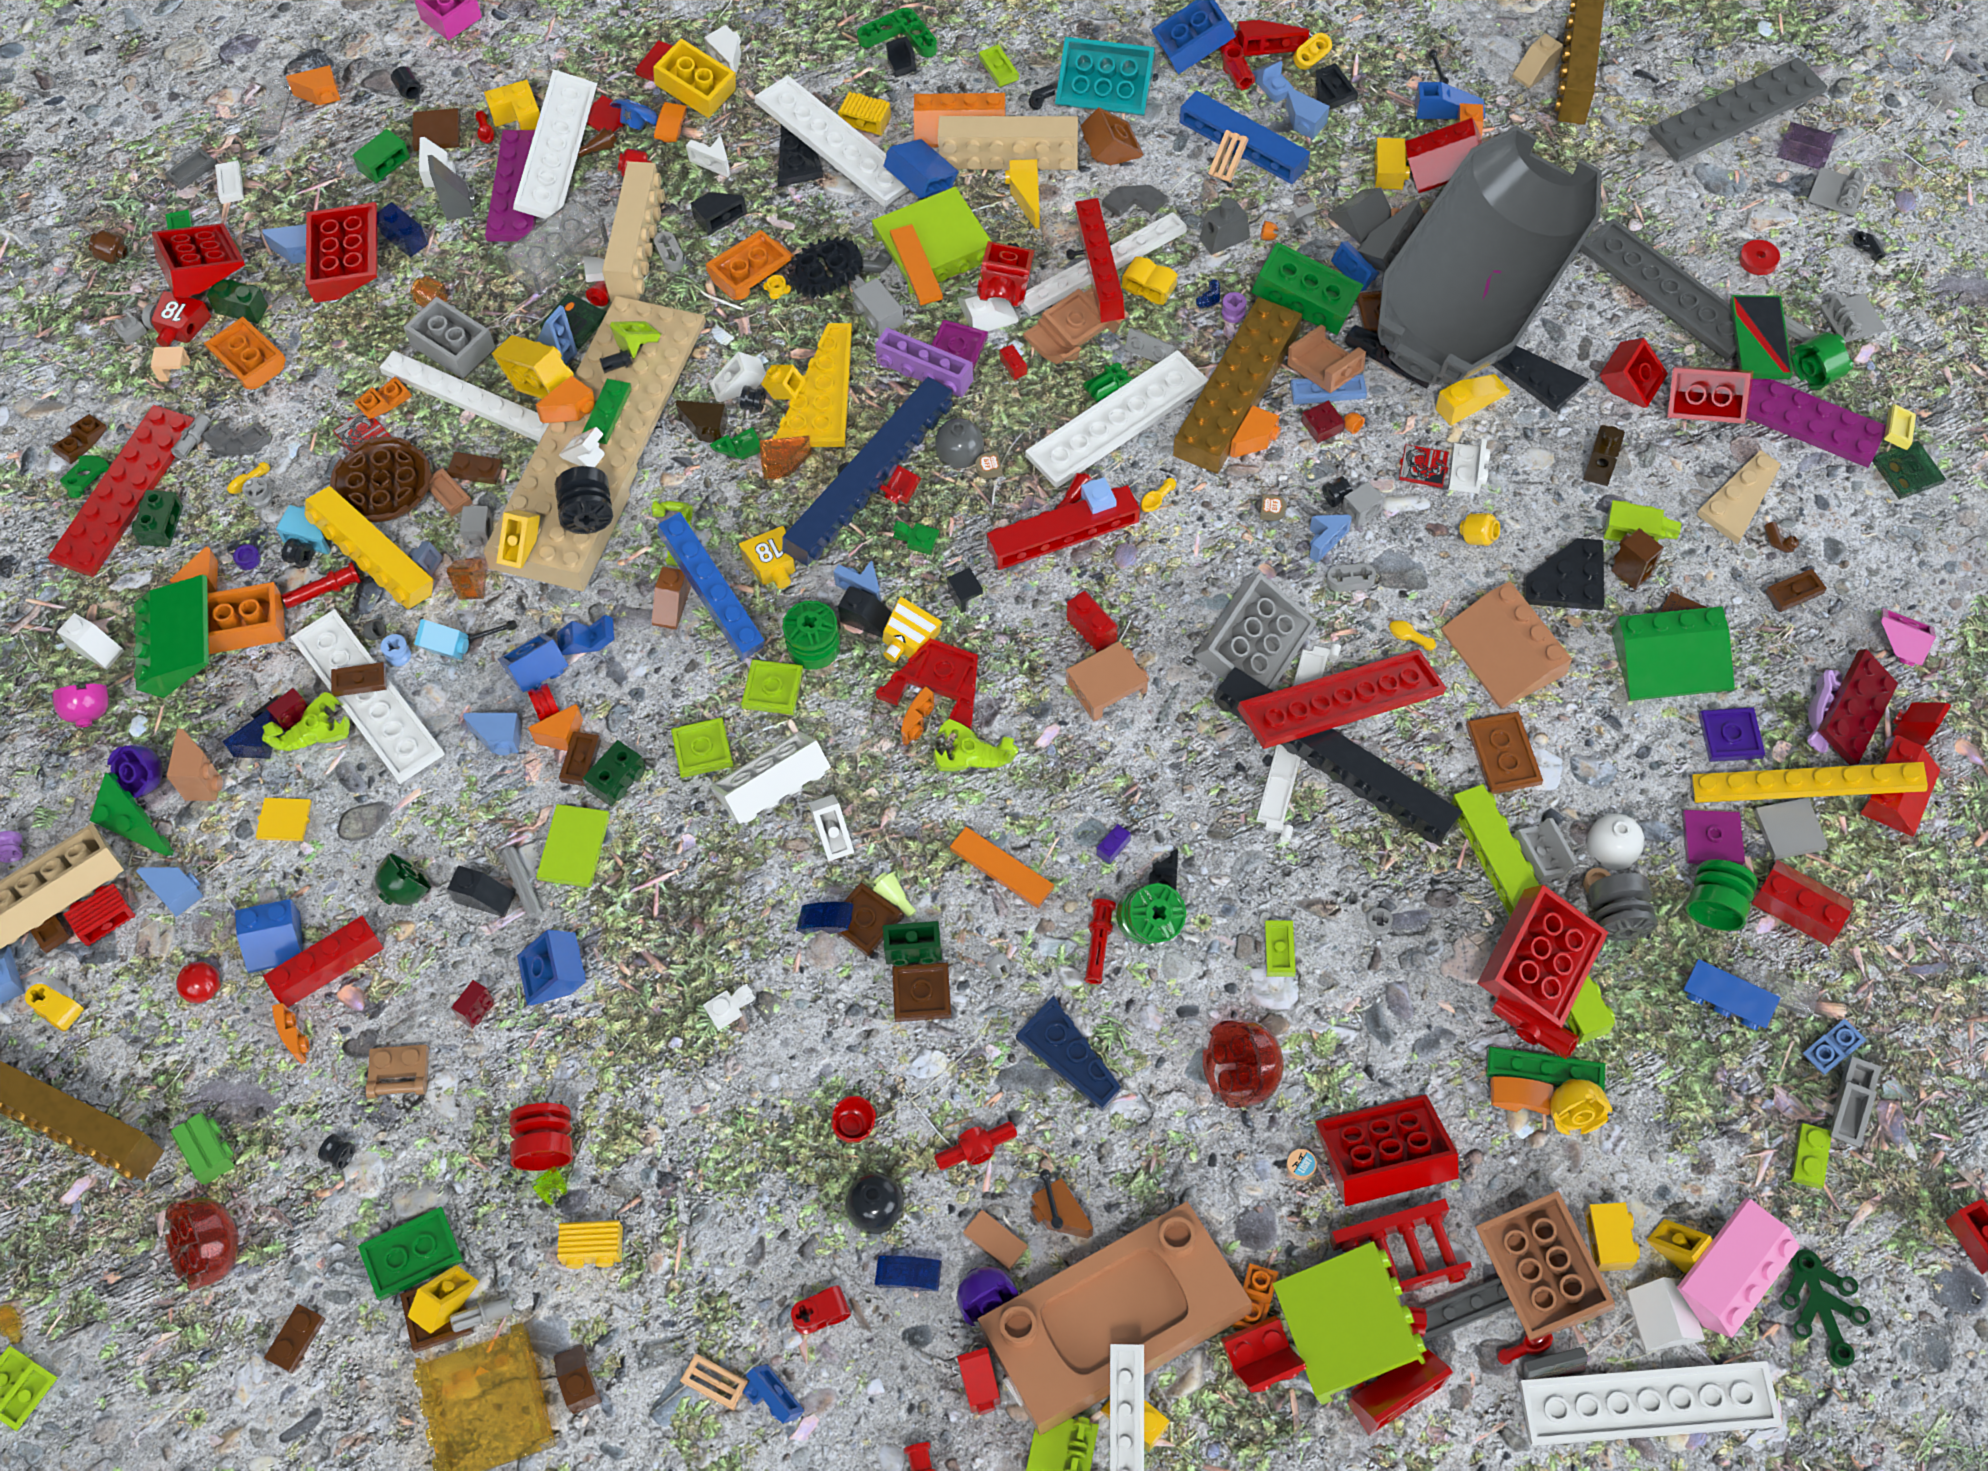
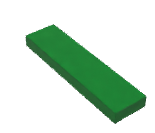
M1491 1046L1487 1050L1486 1077L1524 1078L1552 1084L1553 1087H1560L1564 1082L1571 1079L1589 1080L1600 1086L1603 1092L1605 1091L1606 1063L1573 1058L1564 1059L1559 1056Z

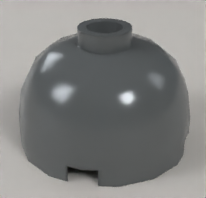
M953 418L948 420L939 428L936 434V455L943 464L944 462L951 464L952 468L970 467L976 464L977 458L984 453L983 434L979 427L968 419Z

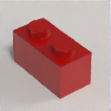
M1013 344L999 350L1000 361L1013 380L1027 375V364Z

